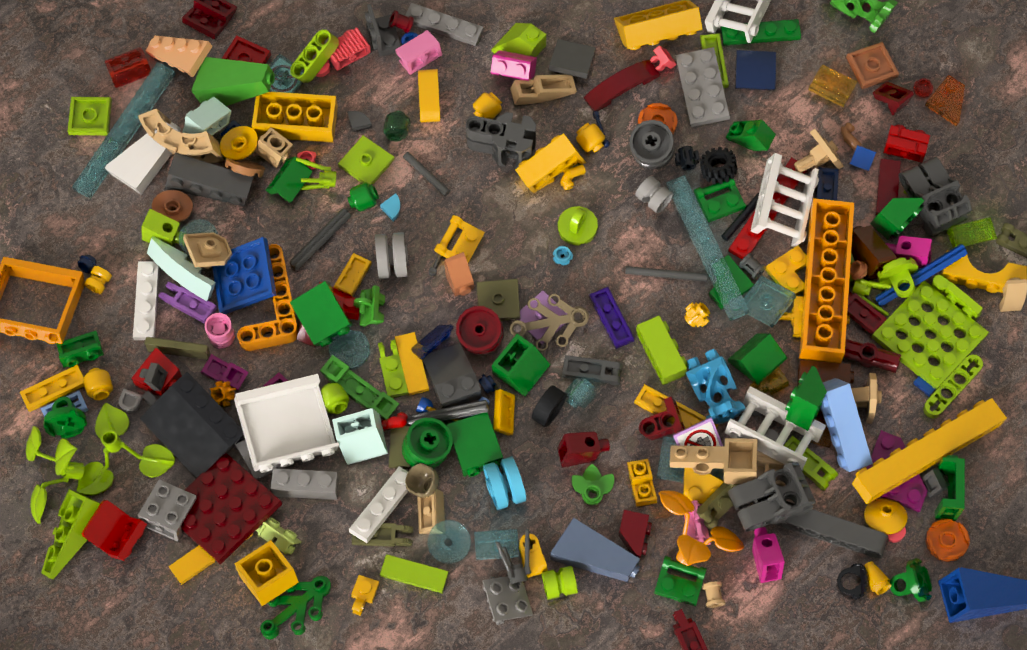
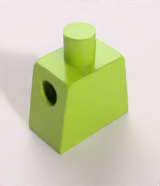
M149 209L141 226L142 240L150 243L151 237L154 236L173 247L175 243L186 247L183 240L185 233L180 232V223Z

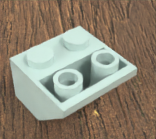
M212 97L208 101L202 102L194 111L191 110L186 114L182 133L196 134L207 131L214 135L229 124L231 110L218 99Z
M373 408L332 419L336 440L339 443L347 465L388 454L380 414Z

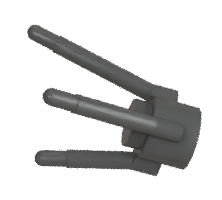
M529 529L525 530V567H522V563L513 565L507 548H502L500 542H496L511 584L528 580L527 574H531L529 567Z

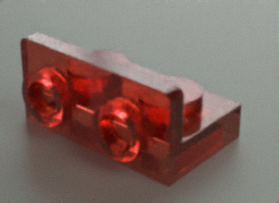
M141 47L104 61L116 88L152 74Z

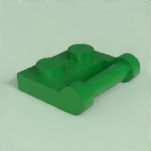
M729 178L727 183L724 180L723 184L718 182L705 188L699 187L694 189L696 199L708 223L744 210L746 207L736 187L734 178ZM725 188H728L730 191L717 197L711 198L709 200H706L704 197L706 195L712 194Z
M665 556L654 594L696 607L707 568L686 566L671 560V557ZM668 568L697 576V580L694 582L668 574Z

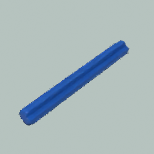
M963 244L958 245L912 273L911 277L915 286L966 256L968 253ZM902 283L899 286V290L906 291L909 289L910 284ZM892 286L890 289H886L876 295L875 300L879 306H884L898 296Z

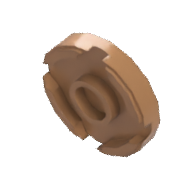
M226 158L224 164L226 168L231 166L233 172L251 177L255 176V173L258 174V177H262L265 172L263 166L244 159L232 160Z

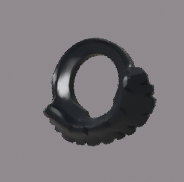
M859 563L853 564L850 568L842 570L837 577L839 590L847 596H852L855 600L863 597L867 591L868 575L864 565ZM853 573L861 578V583L856 588L848 590L842 586L841 579L845 574Z

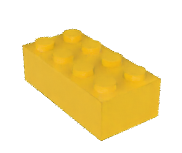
M267 92L258 95L255 98L252 129L255 130L258 138L264 135L270 128H273L288 140L334 143L338 111L336 96Z

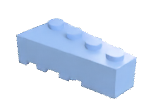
M837 378L823 382L827 393L820 408L831 436V442L838 455L836 458L839 466L851 472L873 464L850 383Z

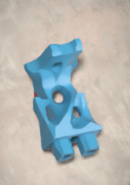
M712 349L705 353L708 362L701 365L698 357L687 360L689 371L686 372V375L699 401H706L710 407L708 409L710 415L706 416V419L712 417L714 424H722L728 422L730 418L738 417L746 407L741 401L732 400L728 391L737 389L726 360L723 356L720 357L715 349ZM721 376L727 378V385L722 384L720 381ZM702 384L707 386L705 393L701 392L700 386ZM715 393L722 395V399L718 403L714 401Z

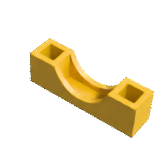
M968 255L941 270L940 275L953 284L965 285L970 289L980 288L990 293H1003L1002 288L1007 280L1011 278L1027 279V266L1008 262L1005 268L997 273H983L972 266Z

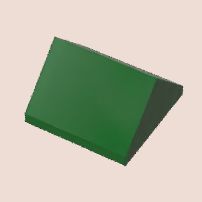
M757 333L728 359V362L755 384L759 385L787 359V356L771 334Z

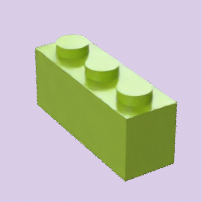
M660 316L638 324L636 334L662 385L684 377L688 364L685 357L680 356L676 340L674 338L671 339L668 324L666 321H662Z

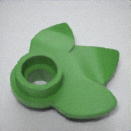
M594 464L587 467L583 476H572L574 490L582 495L583 501L588 505L600 503L603 495L609 493L614 485V475L607 474L601 476V473ZM593 492L596 494V497L590 498L588 494Z

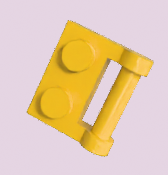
M453 215L450 219L451 224L441 242L435 246L434 251L445 258L464 252L467 263H469L485 232L466 223L460 217ZM459 228L463 231L452 251L447 249V246L455 231Z

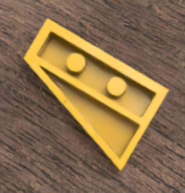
M563 133L554 137L546 147L538 149L529 160L522 161L515 170L526 186L535 193L554 182L555 176L562 172L565 174L567 169L578 163L583 165L586 161Z

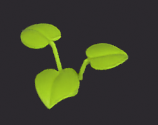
M105 403L98 414L95 424L96 435L105 446L103 450L105 453V466L100 462H91L85 465L83 477L81 480H78L77 492L83 495H97L103 493L112 485L114 474L107 470L109 468V452L116 453L121 448H124L141 460L139 469L147 477H158L164 474L174 465L175 457L169 449L159 444L146 446L143 450V456L129 448L119 437L128 430L130 421L127 414Z
M33 426L26 444L27 459L34 461L37 455L56 462V474L62 476L60 479L44 482L41 485L37 484L33 490L30 502L31 513L34 520L41 524L40 519L47 501L45 488L49 485L68 482L69 479L81 480L84 474V464L70 462L78 448L73 446L67 439L62 438L59 441L55 457L41 453L39 450L41 433L37 426Z

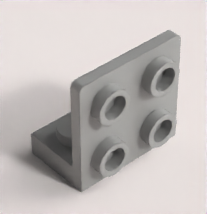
M158 480L140 510L138 517L147 524L146 528L179 542L183 535L181 525L195 503L196 495Z

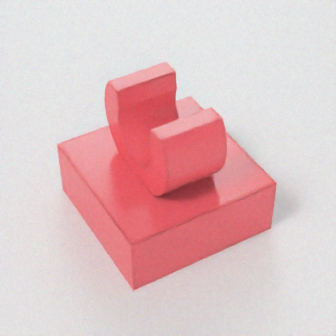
M658 46L653 50L657 56H653L650 61L653 64L660 61L659 66L655 68L657 71H663L665 67L672 69L677 65L667 49Z

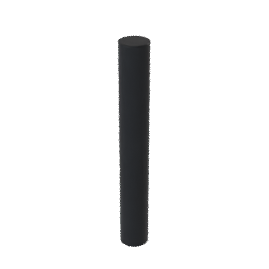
M759 193L755 195L721 235L725 241L730 239L756 208Z

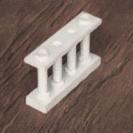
M715 0L705 19L707 33L715 34L717 28L723 26L744 31L746 41L751 43L753 37L758 34L760 22L771 0H756L758 3L755 9L730 3L731 0ZM731 11L751 16L748 24L723 19L725 12Z
M774 153L766 162L750 232L759 234L762 230L770 228L793 237L791 247H796L801 242L803 243L807 236L805 229L814 189L819 182V177H817L819 169L815 168L807 175L784 167L781 163L782 155ZM782 174L805 183L803 193L780 185L777 181L778 175ZM778 192L800 200L799 211L774 202L773 194ZM771 209L796 218L795 229L770 220L768 216Z
M750 386L743 401V404L747 406L738 422L730 418L725 434L731 438L757 439L758 451L784 465L798 462L801 470H803L807 458L802 455L811 440L819 442L826 425L814 420L807 431L785 420L788 413L785 410L786 404ZM754 410L765 415L757 431L745 426ZM773 420L784 425L776 442L764 436ZM792 430L803 435L795 452L783 446Z

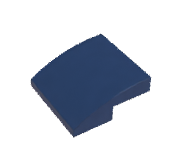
M736 50L735 89L774 91L776 84V52Z

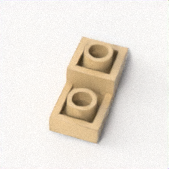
M1011 278L1006 281L1002 288L1003 298L999 304L1000 312L1021 311L1025 302L1027 279Z

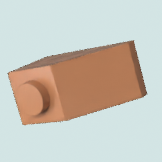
M464 252L444 259L445 275L455 297L467 295L474 290V281Z

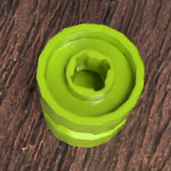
M572 566L559 568L558 572L554 570L542 572L547 600L558 598L561 593L565 596L578 593Z

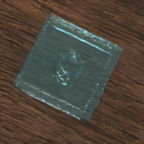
M761 275L740 302L738 308L773 328L794 301L796 294Z

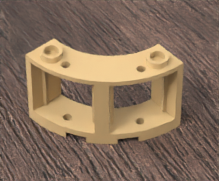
M157 108L138 115L142 126L149 136L168 149L173 155L179 153L211 164L225 161V157L220 151V142L207 131L196 134L178 132L168 125L171 123V120Z

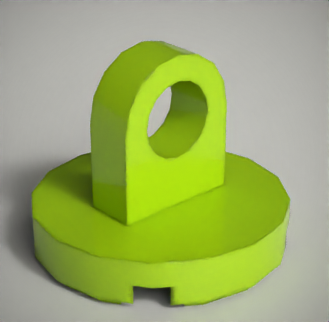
M581 206L566 209L560 215L557 224L560 237L568 244L575 246L591 242L598 230V222L594 213Z
M903 257L885 264L882 267L883 271H878L877 278L879 282L893 286L897 296L907 298L915 292V284L911 277V274L918 270L915 259L910 258L906 260ZM902 283L910 284L909 289L906 291L899 290V286Z

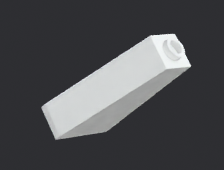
M173 122L168 124L171 128L180 132L181 128ZM147 133L108 163L105 169L112 176L142 195L172 153L157 143Z

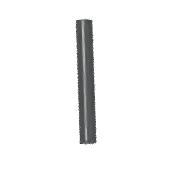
M409 152L404 154L403 158L444 196L450 193V190Z

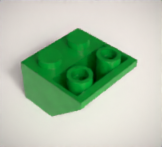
M893 198L870 224L887 240L892 235L897 237L922 210L920 205L925 200L922 198Z
M516 334L492 364V374L526 397L548 370L550 363L532 343Z
M814 366L811 367L808 373L804 371L799 380L800 384L793 389L790 395L792 399L789 400L785 408L788 411L785 420L807 431L817 417L827 393L817 368Z

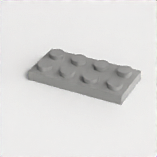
M714 47L675 55L691 127L729 120L730 115Z

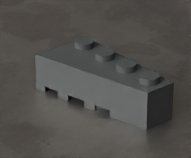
M175 153L168 172L165 189L178 190L186 194L245 206L253 177Z

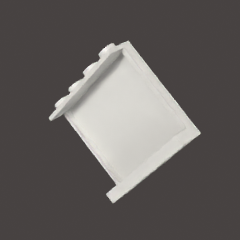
M318 374L235 394L234 402L254 471L268 472L274 466L281 465V467L293 465L294 461L302 460V462L313 460L314 456L322 454L323 457L333 455L337 451L339 443H336L319 388L320 379Z

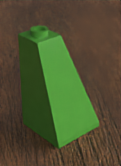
M206 57L200 66L191 91L200 104L215 97L225 106L269 92L271 85L275 81V74L268 64Z

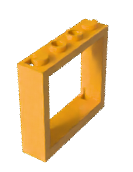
M3 257L0 264V300L10 276L72 287L57 329L0 318V332L9 336H22L29 340L38 339L50 344H63L84 289L85 279L83 272Z

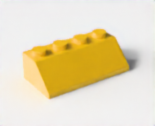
M681 0L614 18L622 43L630 50L640 49L645 44L656 45L665 39L675 40L678 36L684 34L694 35L697 31L702 30L699 7L690 0Z

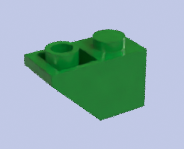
M763 120L736 121L730 126L725 138L752 151H765L769 149L776 134Z

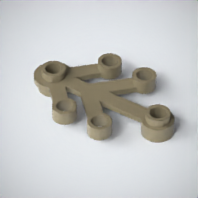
M551 294L547 299L549 305L557 306L567 313L566 315L558 316L542 305L537 298H530L527 302L528 308L538 311L546 319L526 323L515 320L510 324L509 331L513 336L516 334L523 336L526 331L548 327L542 338L535 342V347L539 351H545L559 326L569 323L563 334L558 335L555 339L558 346L565 347L576 327L584 326L588 322V311L581 306L571 307L562 301L559 295ZM556 296L558 298L556 304L551 303V297ZM536 300L537 307L532 308L530 302ZM578 312L582 315L580 320L575 319V314ZM519 324L521 326L520 332L514 331L515 325ZM560 337L565 338L563 345H560L558 342ZM540 341L545 342V347L542 349L538 347Z

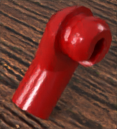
M399 412L397 417L394 416L382 420L383 431L404 427L408 420L407 414Z

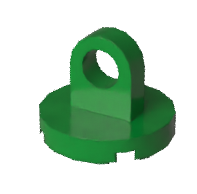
M60 397L53 403L52 411L44 416L43 425L45 432L50 436L61 435V438H70L84 431V427L87 425V418L82 410L75 408L74 403L69 397Z
M914 558L907 561L906 572L892 577L890 589L897 596L913 594L922 603L931 599L932 595H929V592L932 591V583L927 568L925 566L921 567L920 563L922 561L920 559ZM899 579H903L906 583L904 591H900L897 588V581Z

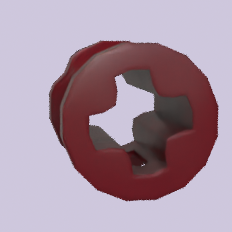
M394 10L389 19V27L395 26L403 29L405 33H409L414 17L401 15L398 11Z

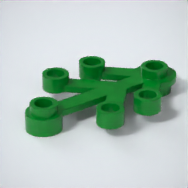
M317 576L311 582H299L286 590V592L293 593L296 590L307 591L302 596H277L274 601L268 602L271 607L277 605L290 606L273 620H265L261 624L260 631L266 639L276 638L279 634V626L296 612V620L291 624V629L295 635H302L306 630L304 623L307 604L313 598L314 603L308 610V615L313 621H318L322 618L323 597L327 596L331 590L330 580L325 576ZM315 611H319L317 615H312ZM298 625H302L299 630H295Z

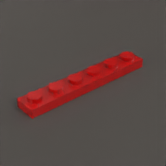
M791 157L785 167L796 171L794 164L798 160ZM782 174L777 177L780 185L793 190L800 183V181ZM775 192L773 199L774 202L785 205L789 196ZM771 209L768 217L774 221L779 212ZM755 211L728 250V252L741 260L753 252L768 228L764 229L759 234L750 232Z

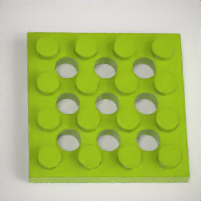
M923 281L915 289L913 295L908 297L873 333L871 338L887 351L901 354L900 362L937 390L961 362L984 340L989 332L929 283ZM922 305H929L932 311L925 312L922 309ZM943 317L947 319L948 324L941 325L938 322V318ZM916 318L919 321V325H911L909 319ZM932 331L935 334V338H927L925 332ZM954 331H962L964 338H957ZM896 332H904L906 339H899L896 336ZM942 344H947V345H949V346L951 347L952 351H951V352H945V351H943L942 348H941V345H942ZM919 345L923 351L917 353L912 349V346ZM929 358H935V359H937L938 362H939V365H937V366L931 365V364L929 363L928 359H929Z

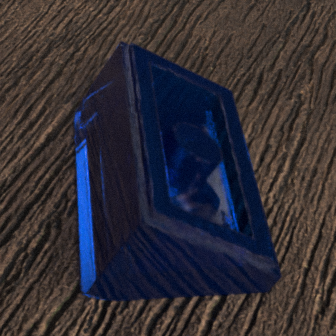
M451 324L438 325L411 348L412 352L419 359L423 360L450 336L453 326Z

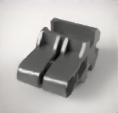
M510 112L500 115L496 120L472 116L466 121V144L473 151L492 154L493 159L499 166L505 167L507 158L517 160L515 169H517L522 161L529 160L532 157V149L535 150L536 124L530 116L523 115L521 124L512 122L513 113Z
M933 157L920 163L918 166L899 173V180L909 198H922L925 200L920 205L922 210L916 217L922 218L924 222L923 229L928 235L934 236L968 219L966 214H970L972 211L970 200L967 195H961L959 192L961 185L955 178L949 176L937 157Z
M798 462L788 463L784 465L783 469L777 471L774 469L769 470L758 478L737 485L728 491L735 510H740L737 514L745 532L753 531L771 523L779 524L785 522L788 517L794 515L796 517L801 516L812 510V504L816 502ZM780 480L781 482L785 483L786 486L780 487L776 484V481ZM790 499L795 505H788L785 503V500Z

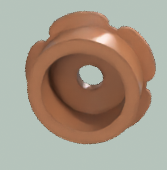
M858 260L854 261L850 265L851 278L853 280L863 279L867 275V264Z

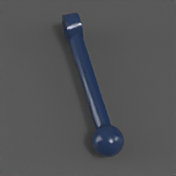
M593 111V117L596 119L600 130L604 133L599 119V112ZM605 136V140L602 143L603 147L607 148L610 146V142Z

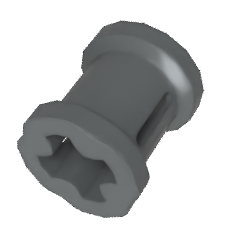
M749 253L740 262L739 267L741 269L744 268L752 275V279L756 280L765 271L766 265H761L753 258L754 255Z

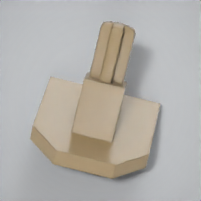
M813 129L810 133L818 142V145L810 150L808 156L795 162L796 171L802 173L813 166L817 168L830 160L838 169H841L844 165L836 153L839 150L832 140L828 142L825 138L823 139L817 130Z
M214 232L184 234L183 240L194 267L209 269L211 266H222L232 256V251L226 238Z
M869 373L866 387L851 388L856 407L866 408V424L873 423L877 404L881 403L882 391H878L876 373Z

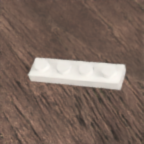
M138 261L133 327L134 340H146V337L155 338L160 267L154 261Z
M400 466L396 469L349 528V532L366 543L369 542L407 494L408 490L406 489L405 479L408 471Z

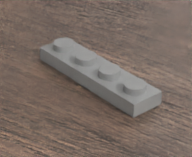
M414 3L410 4L405 15L407 17H414V26L476 47L484 31L483 26Z

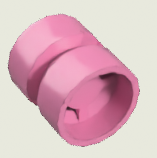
M215 313L206 319L205 331L210 343L219 349L229 347L235 339V332L230 318L223 313Z

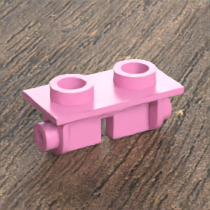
M694 500L692 503L695 509L693 512H689L690 519L687 535L704 543L709 538V531L704 524V519H701L697 514V509L702 504Z

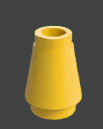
M873 561L864 565L872 592L880 595L891 588L890 579Z

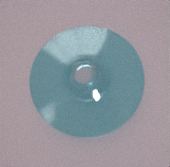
M453 520L439 522L431 529L428 536L430 553L442 563L451 564L462 560L469 552L471 546L468 530L461 523ZM447 538L452 541L449 547L444 543Z

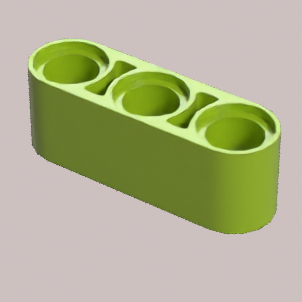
M322 29L318 31L290 68L291 75L303 83L311 82L339 45L338 38L327 30Z

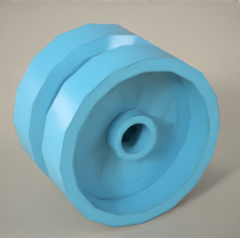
M512 456L501 459L502 473L494 462L483 465L486 485L497 510L508 507L509 498L507 493H509L511 500L515 504L525 502L527 499L518 467Z

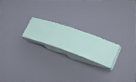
M154 236L151 237L147 254L153 261L183 287L208 301L212 296L216 282L200 274L202 268L194 267L193 263L187 261V254Z

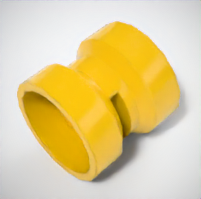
M94 266L91 271L92 275L86 279L84 286L97 294H102L105 289V283L110 281L112 275L107 270Z

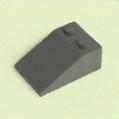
M461 343L421 356L441 409L480 400L482 397L481 388Z

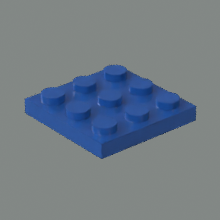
M264 237L231 249L232 256L225 265L212 266L214 281L216 282L215 288L219 313L228 314L277 295L268 240Z

